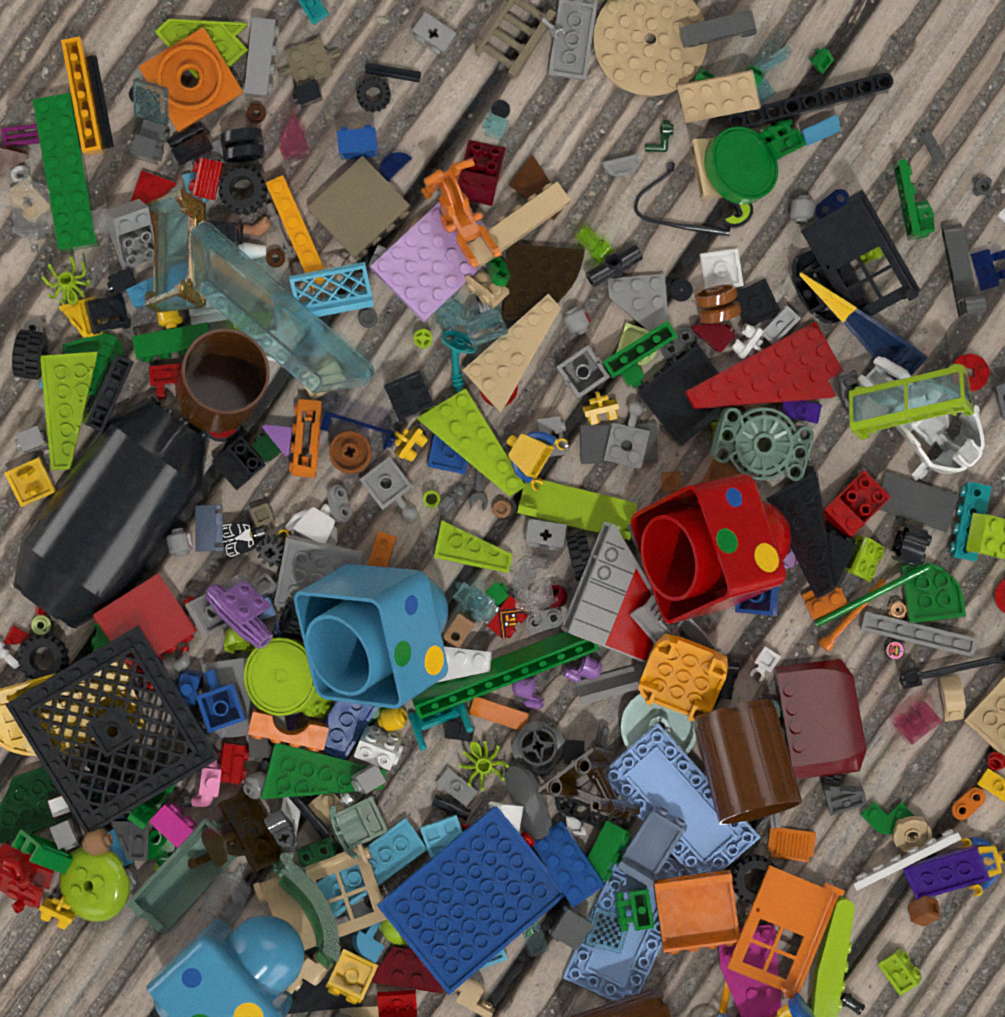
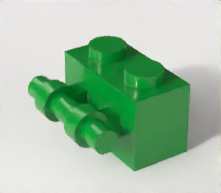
M647 887L628 890L629 899H624L623 892L615 893V907L618 908L619 914L617 921L620 924L621 932L629 931L628 923H633L635 931L654 928L649 889ZM625 906H631L632 916H626Z

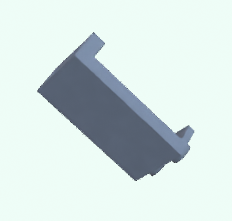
M655 805L617 866L618 869L650 888L679 839L687 830L686 822L677 816L673 817L668 814L669 812L661 806L656 807Z

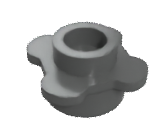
M989 177L975 178L973 180L975 185L974 195L990 196L992 194V179Z

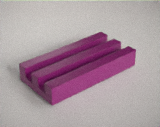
M37 124L1 128L4 146L18 147L40 144ZM36 129V132L6 136V133ZM37 137V139L7 143V140Z

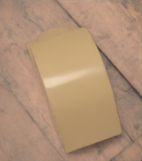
M959 675L940 678V694L943 700V717L945 722L964 719L966 704Z

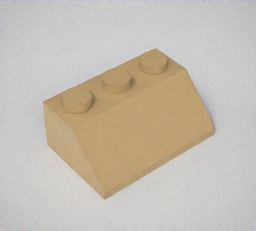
M713 138L693 139L690 145L701 202L723 198L714 189L705 171V152Z

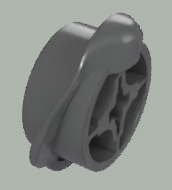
M532 720L526 723L512 745V753L516 761L538 774L550 772L565 749V741L560 732L539 720ZM538 731L549 734L553 741H541ZM533 733V743L523 747L526 737ZM536 737L538 739V742L541 745H544V747L541 748V757L539 755V752L536 749H533V747H535L537 743ZM554 747L552 756L547 761H544V751ZM524 753H536L539 763L529 761Z

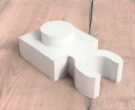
M764 646L754 661L758 665L757 668L752 669L749 675L752 677L755 672H759L760 678L758 681H763L765 670L771 673L781 656Z

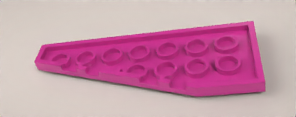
M775 924L757 925L753 939L772 946L776 937ZM744 926L739 927V934H741ZM750 942L743 962L763 969L770 950ZM718 945L719 966L741 1017H767L782 1007L779 989L727 968L735 946ZM774 952L767 972L779 976L777 953Z

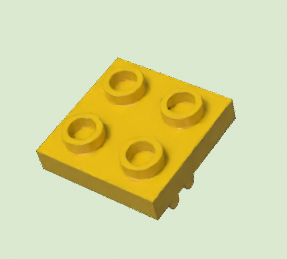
M40 456L4 473L21 507L57 491Z

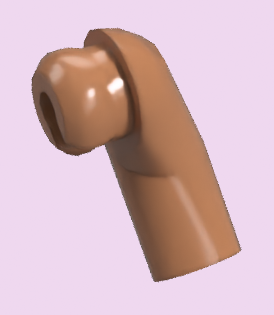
M262 217L254 226L244 224L243 234L261 236L269 229L270 220L267 217Z

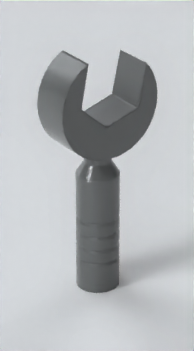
M476 469V493L470 497L469 505L471 508L473 501L480 499L484 503V511L488 506V499L481 493L483 490V474Z

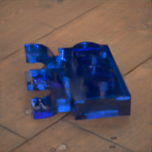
M987 249L970 254L980 291L1000 286L998 280L1005 279V270L996 272L993 262L1005 259V250L991 254L990 250Z

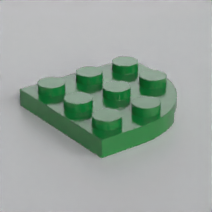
M918 564L917 567L919 568L925 564ZM929 564L932 570L922 574L920 578L916 577L903 584L908 624L966 617L961 587L953 576L943 570L944 568ZM901 566V576L913 571L914 566Z

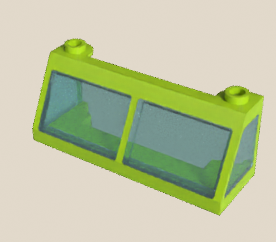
M952 364L946 369L869 387L858 386L854 390L849 391L850 429L860 440L870 438V432L877 434V430L952 414L953 416L964 412V416L975 414L968 372L960 364Z

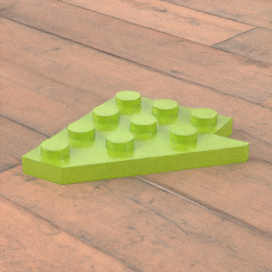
M168 19L154 31L166 46L170 48L204 27L228 68H231L248 52V49L237 38L248 27L246 23ZM189 69L193 76L199 81L198 72Z

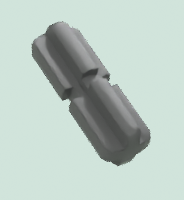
M931 131L923 133L921 139L926 148L930 149L929 153L934 162L942 161L945 156L939 145L936 146L937 142Z

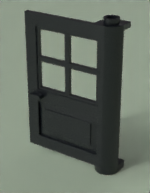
M863 189L847 197L848 204L800 230L838 296L859 308L849 291L869 281L879 299L860 309L868 315L873 316L902 299L911 301L919 296V286ZM880 247L889 265L870 275L860 257ZM856 259L866 278L847 287L837 269ZM892 268L902 286L882 296L872 278Z

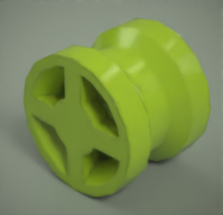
M419 329L414 334V343L418 348L427 349L431 346L433 337L430 331Z

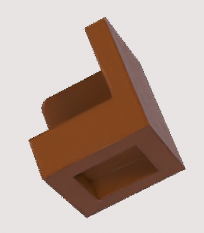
M923 896L908 905L911 922L920 926H926L941 918L938 900L928 896Z

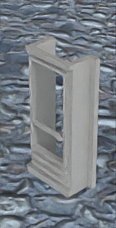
M652 594L644 606L633 610L630 614L654 643L664 634H676L678 628L681 627L693 642L714 649L719 653L722 651L721 648H717L692 618L676 622V627L670 631L662 622L663 619L654 594Z

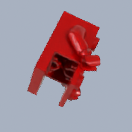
M3 843L0 848V891L9 898L16 900L12 904L15 913L23 911L25 905L39 909L44 889L31 884V882L49 890L53 883L55 871L30 862L31 855L22 853L20 850Z

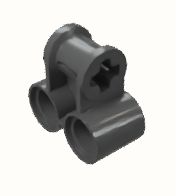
M282 810L264 819L268 830L273 834L276 842L284 851L293 852L297 849L298 840L294 833L295 828Z

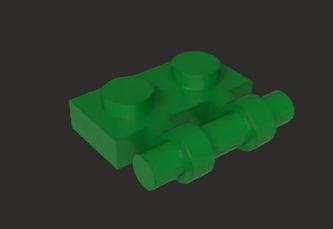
M790 118L782 119L776 125H770L760 133L762 139L767 137L771 139L767 146L776 161L807 145L798 128L794 130L790 128L792 125ZM780 131V132H782L784 135H782V136L780 137L779 134H778V132Z

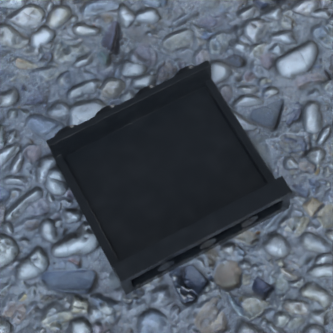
M691 344L683 351L685 355L680 359L676 356L668 363L670 367L665 371L661 368L653 375L655 379L650 383L646 380L638 387L640 389L637 393L638 396L680 447L717 418L725 408L694 409L685 394L687 390L719 374L699 349L698 344L695 347Z

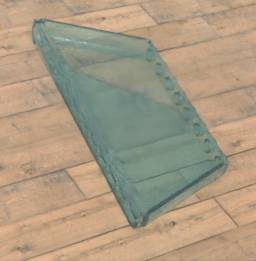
M201 221L190 232L193 289L243 333L255 340L266 353L313 394L365 386L374 375V367L211 223Z

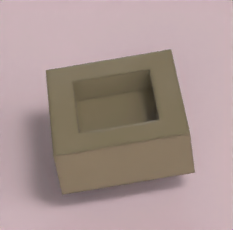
M268 503L250 509L256 527L275 521Z

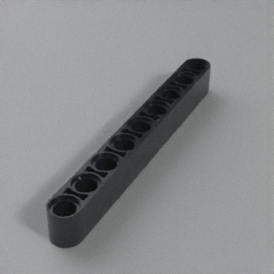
M880 73L761 105L760 109L731 114L727 127H735L731 123V120L734 118L741 121V126L739 127L753 129L778 122L782 119L786 120L887 92L892 87L893 77L889 73ZM879 80H887L888 86L882 87ZM861 84H867L870 87V91L864 92L861 89ZM849 89L852 95L846 97L843 95L842 90ZM824 94H831L833 101L827 102L824 99ZM812 99L815 102V106H807L805 100ZM787 104H794L796 106V111H789L787 109ZM771 108L776 109L778 116H770L768 110ZM755 113L759 115L760 120L754 122L750 119V115Z

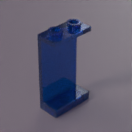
M328 411L324 413L320 426L322 432L330 434L335 419L387 435L382 448L384 451L388 452L389 448L392 449L396 438L393 436L392 431Z

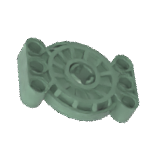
M725 407L720 413L711 447V456L714 460L721 463L730 460L734 468L741 474L746 473L750 475L751 472L759 474V476H752L754 480H770L784 474L785 477L798 481L805 473L814 439V431L805 425L795 427L785 414L772 408H751L741 414L736 408ZM730 411H733L735 417L729 421L727 415ZM766 411H772L775 414L772 416L766 414ZM781 417H783L786 420L788 425H786V423L781 420ZM806 429L807 435L804 439H801L800 432ZM725 430L730 432V436L727 439L722 437ZM765 437L770 446L759 450L757 443L760 438ZM723 448L725 454L722 458H718L717 452ZM798 448L802 449L800 457L795 456V451ZM736 463H739L744 469L741 470ZM796 466L797 473L791 476L790 470Z

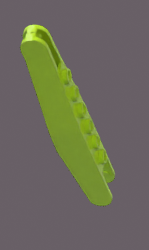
M839 896L824 933L815 966L811 1010L815 1017H837L838 1011H841L842 999L840 997L841 992H844L845 980L843 979L844 973L848 971L849 962L847 961V955L850 954L852 947L850 936L855 912L854 904L844 896Z

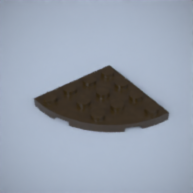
M518 244L508 247L507 269L510 273V278L505 287L509 289V294L504 298L503 321L521 319L548 294L558 303L575 283L581 270L585 249Z

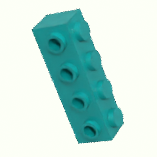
M966 482L965 485H962L960 496L963 497L962 504H959L957 508L959 519L953 528L955 540L951 542L949 553H952V558L977 562L978 554L966 551L973 513H987L992 486L973 482Z

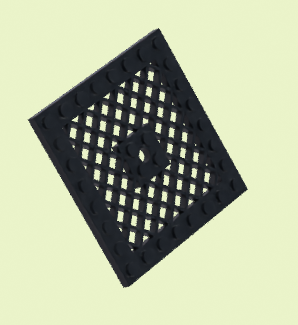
M140 625L130 629L5 704L85 834L104 827L220 758ZM121 659L119 667L110 665ZM125 659L135 661L133 670L123 668ZM138 663H139V665H140V667L142 668V670H143L144 673H141V672H137V671H136V670H137ZM105 668L103 677L94 675ZM108 669L118 671L116 680L106 678ZM122 672L132 674L130 684L120 681ZM135 676L145 678L143 687L133 685ZM88 678L86 687L77 685ZM92 679L102 681L100 690L90 688ZM148 680L155 690L146 688ZM105 682L115 684L113 693L103 691ZM118 686L128 688L126 697L117 695ZM71 688L70 697L61 695L63 692ZM75 688L85 691L83 700L73 698ZM132 689L142 691L140 700L130 698ZM89 692L98 694L97 703L87 701ZM145 692L155 694L153 703L143 701ZM102 695L112 698L110 707L100 704ZM158 696L164 706L157 705ZM55 698L53 706L45 705V703ZM59 698L68 701L66 710L57 708ZM115 699L125 701L124 709L120 704L114 707ZM72 702L82 704L80 713L70 711ZM129 702L139 704L137 713L127 711ZM85 705L95 707L93 716L83 714ZM142 705L152 708L150 717L140 714ZM36 708H38L37 715H36V713L34 712V710H35ZM42 708L52 710L50 719L40 717ZM99 709L107 710V712L97 717ZM155 709L165 711L163 720L153 718ZM55 712L65 714L63 723L53 721ZM168 714H170L175 723L167 721ZM69 715L79 717L77 726L67 724ZM128 716L135 717L134 726ZM82 718L91 720L86 724L88 729L80 727ZM139 719L149 721L147 730L137 728ZM41 722L49 724L47 731ZM152 722L162 724L160 733L150 731ZM52 725L62 727L60 736L50 734ZM166 725L175 727L174 737L164 734ZM108 727H117L118 734L115 736L110 735ZM66 728L75 730L74 739L64 737ZM179 730L185 739L177 738ZM79 732L89 734L87 743L77 740ZM138 732L146 734L144 743L135 741L140 738ZM149 735L159 737L157 746L147 744ZM92 736L95 739L98 746L90 744ZM162 738L172 741L170 750L160 747ZM52 739L59 740L58 747L55 746ZM63 741L72 744L70 752L61 750ZM176 742L186 744L184 753L174 751ZM129 744L127 753L118 751ZM76 745L86 747L84 756L74 754ZM132 745L142 747L140 756L130 754ZM190 747L192 751L187 754L188 748ZM89 748L99 750L97 759L87 757ZM146 748L156 751L154 760L144 757ZM102 752L105 757L112 754L111 762L101 760ZM159 752L169 754L167 763L157 761ZM62 755L69 757L68 764H66ZM116 755L126 757L124 766L114 764ZM172 755L181 757L171 763ZM73 758L83 760L81 769L71 767ZM129 758L139 760L137 769L127 767ZM86 761L96 763L94 772L84 770ZM142 762L152 764L151 773L141 770ZM99 765L109 767L107 776L98 774ZM156 765L164 767L154 773ZM113 768L123 770L121 779L111 777ZM126 771L136 774L134 782L124 780ZM72 772L79 773L78 781ZM83 774L93 777L91 785L81 783ZM139 775L147 776V778L137 783ZM96 778L106 780L104 789L94 787ZM109 781L119 783L118 792L108 790ZM123 784L132 786L121 793ZM82 788L89 790L88 798ZM93 791L103 793L101 802L91 800ZM106 794L115 796L105 802Z

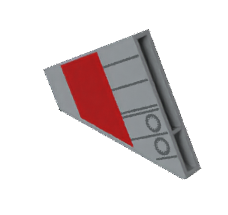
M604 521L561 630L647 663L655 643L634 621L630 614L633 610L644 606L652 596L653 591L616 525ZM662 620L670 631L675 628L674 624H668Z

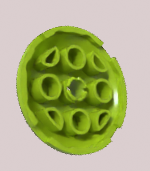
M83 847L74 850L71 853L74 859L66 874H59V888L61 895L66 897L65 902L70 905V910L75 915L88 921L102 922L115 917L125 907L130 893V879L122 866L124 865L122 860L111 850L97 856L86 853Z

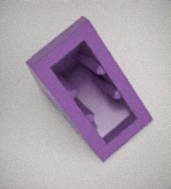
M262 426L273 442L288 458L291 454L292 427Z

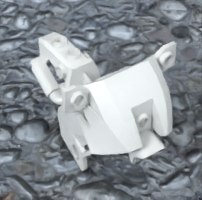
M879 356L873 361L876 365L875 368L866 377L861 374L857 380L860 386L869 387L894 381L885 372L897 379L908 378L911 375L908 373V370L885 357ZM931 379L923 380L918 387L914 386L913 383L908 384V409L935 404L941 399L948 401L961 397ZM904 385L868 394L877 405L889 408L894 413L905 410ZM977 405L974 406L975 414L964 416V412H961L959 416L962 422L960 434L953 441L946 432V429L949 427L948 414L895 426L920 457L921 464L912 474L914 481L923 479L928 473L927 467L941 474H953L973 466L979 460L985 441L979 419L980 410ZM913 429L929 445H933L936 441L943 450L936 460H929L922 450L920 443L910 433Z

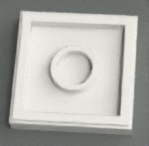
M738 248L700 254L705 289L723 284H733L736 288L744 286Z

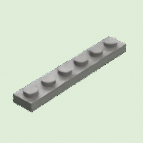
M864 611L860 627L862 631L970 657L974 656L977 638L920 624H908L907 621Z

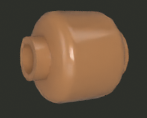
M103 828L87 832L82 840L85 852L92 856L109 852L113 843L112 835Z

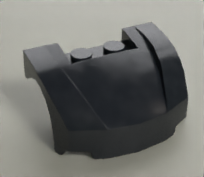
M812 250L796 256L792 264V279L803 305L809 313L823 323L834 324L840 321L800 276V272L837 294ZM851 263L837 269L847 287L860 281ZM862 284L849 291L859 309L873 302L865 286Z

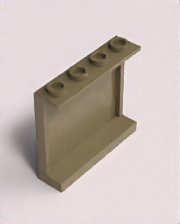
M361 156L307 207L308 211L350 253L354 260L357 258L362 259L368 253L367 249L371 245H377L382 240L381 236L385 232L389 233L396 227V221L399 219L403 220L409 215V209L411 208L364 156Z

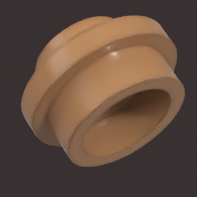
M499 499L493 503L492 512L498 518H505L511 512V505L507 500Z

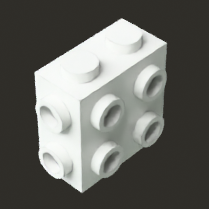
M367 725L354 757L390 770L393 764L397 765L404 746L400 745L402 738L394 733L384 732L376 726Z

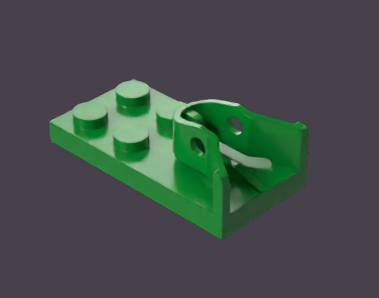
M907 159L899 160L893 168L907 239L910 241L926 238L929 236V233L935 231L934 212L927 200L915 202L913 195L916 193L914 182L911 183L910 175H912L910 163L907 164Z

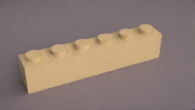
M558 182L547 184L542 189L543 192L538 196L536 193L527 199L528 203L523 206H516L511 211V215L507 218L505 215L496 221L497 225L493 228H485L501 252L570 204L571 199ZM481 237L466 242L478 261V266H475L477 270L495 257L491 254Z

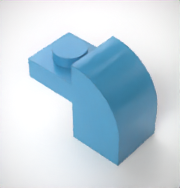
M381 922L364 928L362 932L358 930L352 934V944L356 952L376 963L385 947L373 939Z

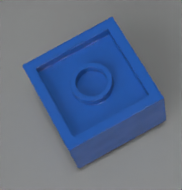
M364 125V128L348 130V127H341V130L337 131L338 150L341 160L358 159L361 156L365 158L379 157L375 127Z

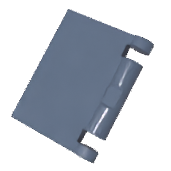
M223 505L195 506V552L223 551V547H217V543H223V514L217 513V509H223Z

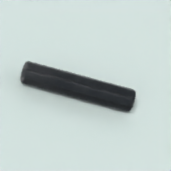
M366 63L365 66L366 74L412 82H420L421 72L373 63Z

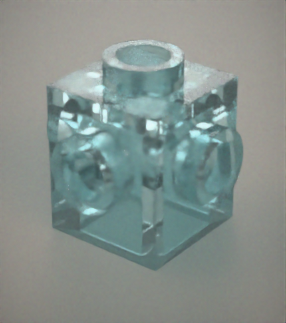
M450 297L436 311L438 314L436 322L451 332L456 326L459 327L465 319L463 314L466 306Z

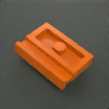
M835 587L834 592L819 600L816 599L812 590L801 595L813 620L848 604L841 587L840 589Z

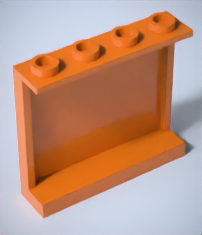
M731 870L654 881L664 953L677 954L680 950L693 952L701 947L714 949L718 945L735 946L737 944L740 934Z

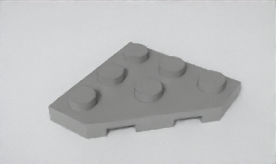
M665 274L621 277L617 279L610 278L607 280L609 299L649 332L664 322L669 321Z

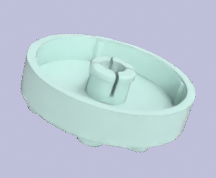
M639 693L626 705L621 717L620 730L623 742L628 749L655 723L661 721L664 724V730L688 754L697 738L695 732L697 723L696 719L695 722L687 720L688 716L652 703L651 706L646 704L645 699Z

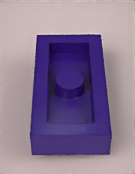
M807 401L783 402L781 412L791 419L818 424L822 405Z

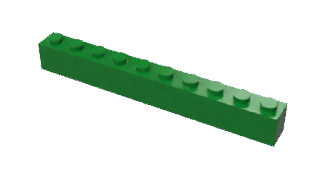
M564 631L491 660L490 672L437 682L414 697L412 702L419 719H423L600 649L598 644Z

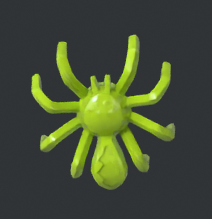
M71 256L69 257L73 268L71 273L64 272L59 276L52 265L49 264L48 268L55 278L58 279V282L52 284L44 276H42V279L52 288L59 285L53 296L47 294V297L55 299L62 289V300L59 299L58 301L64 305L67 290L68 303L75 306L79 303V296L73 288L84 298V292L76 284L87 287L91 286L89 279H87V283L76 280L85 276L86 267L84 262H81L82 274L73 276L76 272V264Z
M486 741L483 742L484 757L482 756V747L477 742H471L469 746L471 753L477 760L468 752L463 751V754L475 765L459 764V768L476 769L469 777V787H471L474 776L480 773L481 791H484L483 774L487 777V773H489L491 776L490 771L497 774L502 781H505L503 775L492 766L503 765L506 768L509 767L503 761L492 762L500 749L498 745L494 753L488 758Z

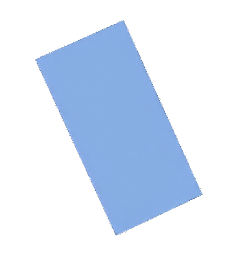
M658 722L610 764V772L606 778L611 787L623 800L640 807V813L637 816L643 822L654 805L665 808L669 812L668 814L673 817H680L686 822L687 830L671 853L690 875L723 871L761 838L747 821L728 825H720L718 823L707 776Z
M630 839V842L626 847H623L621 851L622 856L625 853L628 846L630 845L632 839ZM668 857L655 880L687 876L690 873L678 860ZM618 864L614 865L612 869L613 875L609 881H606L590 914L589 921L593 926L578 950H574L562 977L612 1001L641 993L663 944L654 883L651 888L618 869ZM647 887L649 889L654 928L635 931L633 923H628L629 931L618 932V936H621L620 940H617V935H613V938L605 941V937H609L610 934L619 931V927H616L617 923L613 922L614 918H619L618 908L615 907V893L623 892L624 899H629L628 890ZM625 906L626 916H632L631 906ZM607 916L611 917L610 921L613 922V925H609V920H606ZM612 926L616 927L615 930H611L610 933H606L605 936L597 939V935H602V931H599L600 927H603V932H607V929H611Z

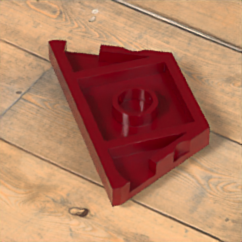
M393 946L371 980V983L443 994L442 986L411 948Z

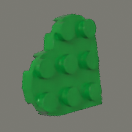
M108 333L86 337L62 345L65 354L99 351L89 395H94L113 351L124 356V347L121 341L116 336Z

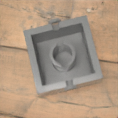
M588 345L556 367L564 383L570 388L577 400L610 378L602 366L601 359L595 356Z

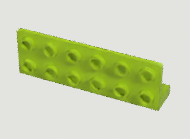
M543 480V485L539 482L534 483L539 488L538 491L532 489L531 483H524L526 487L522 491L518 514L596 533L600 532L604 521L616 525L623 539L630 540L631 533L627 525L631 524V518L636 513L637 503Z

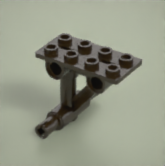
M594 746L587 748L582 756L573 759L569 766L557 771L556 776L544 781L541 787L537 789L538 794L583 801L590 804L592 811L600 812L602 815L611 816L612 818L636 817V814L639 815L640 813L638 805L618 799L606 778L610 772L607 758L614 754L610 749ZM591 781V783L595 784L601 797L586 792L581 787Z

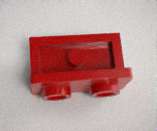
M416 990L377 992L379 1017H417Z

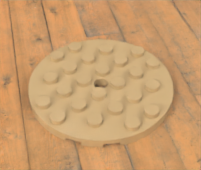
M608 0L600 11L594 28L593 43L597 62L606 77L624 91L643 97L673 93L678 90V84L688 83L697 74L704 61L708 45L707 43L691 48H683L679 29L687 25L705 21L704 17L693 0ZM653 35L656 38V42L648 44L645 41V37Z

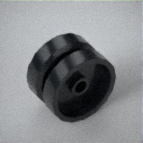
M239 128L220 134L221 144L227 147L222 151L224 162L242 163L265 157L264 146L258 144L263 140L261 128Z

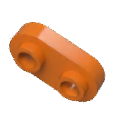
M977 787L967 790L953 803L951 807L952 815L958 820L969 818L984 804L986 799L984 791ZM975 794L979 795V799L977 801L973 800V796ZM961 807L965 808V812L963 814L959 813V809Z

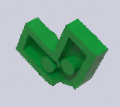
M874 801L860 813L874 830L885 835L892 834L895 822L898 819L915 816L901 801L888 814Z

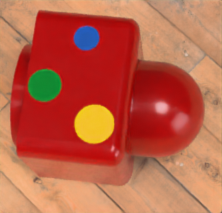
M742 473L686 486L634 513L631 518V528L642 558L646 576L650 582L660 615L668 624L728 609L780 586L785 581L786 569L783 561L791 545L790 526L784 514L777 507L761 499L756 482L749 474Z

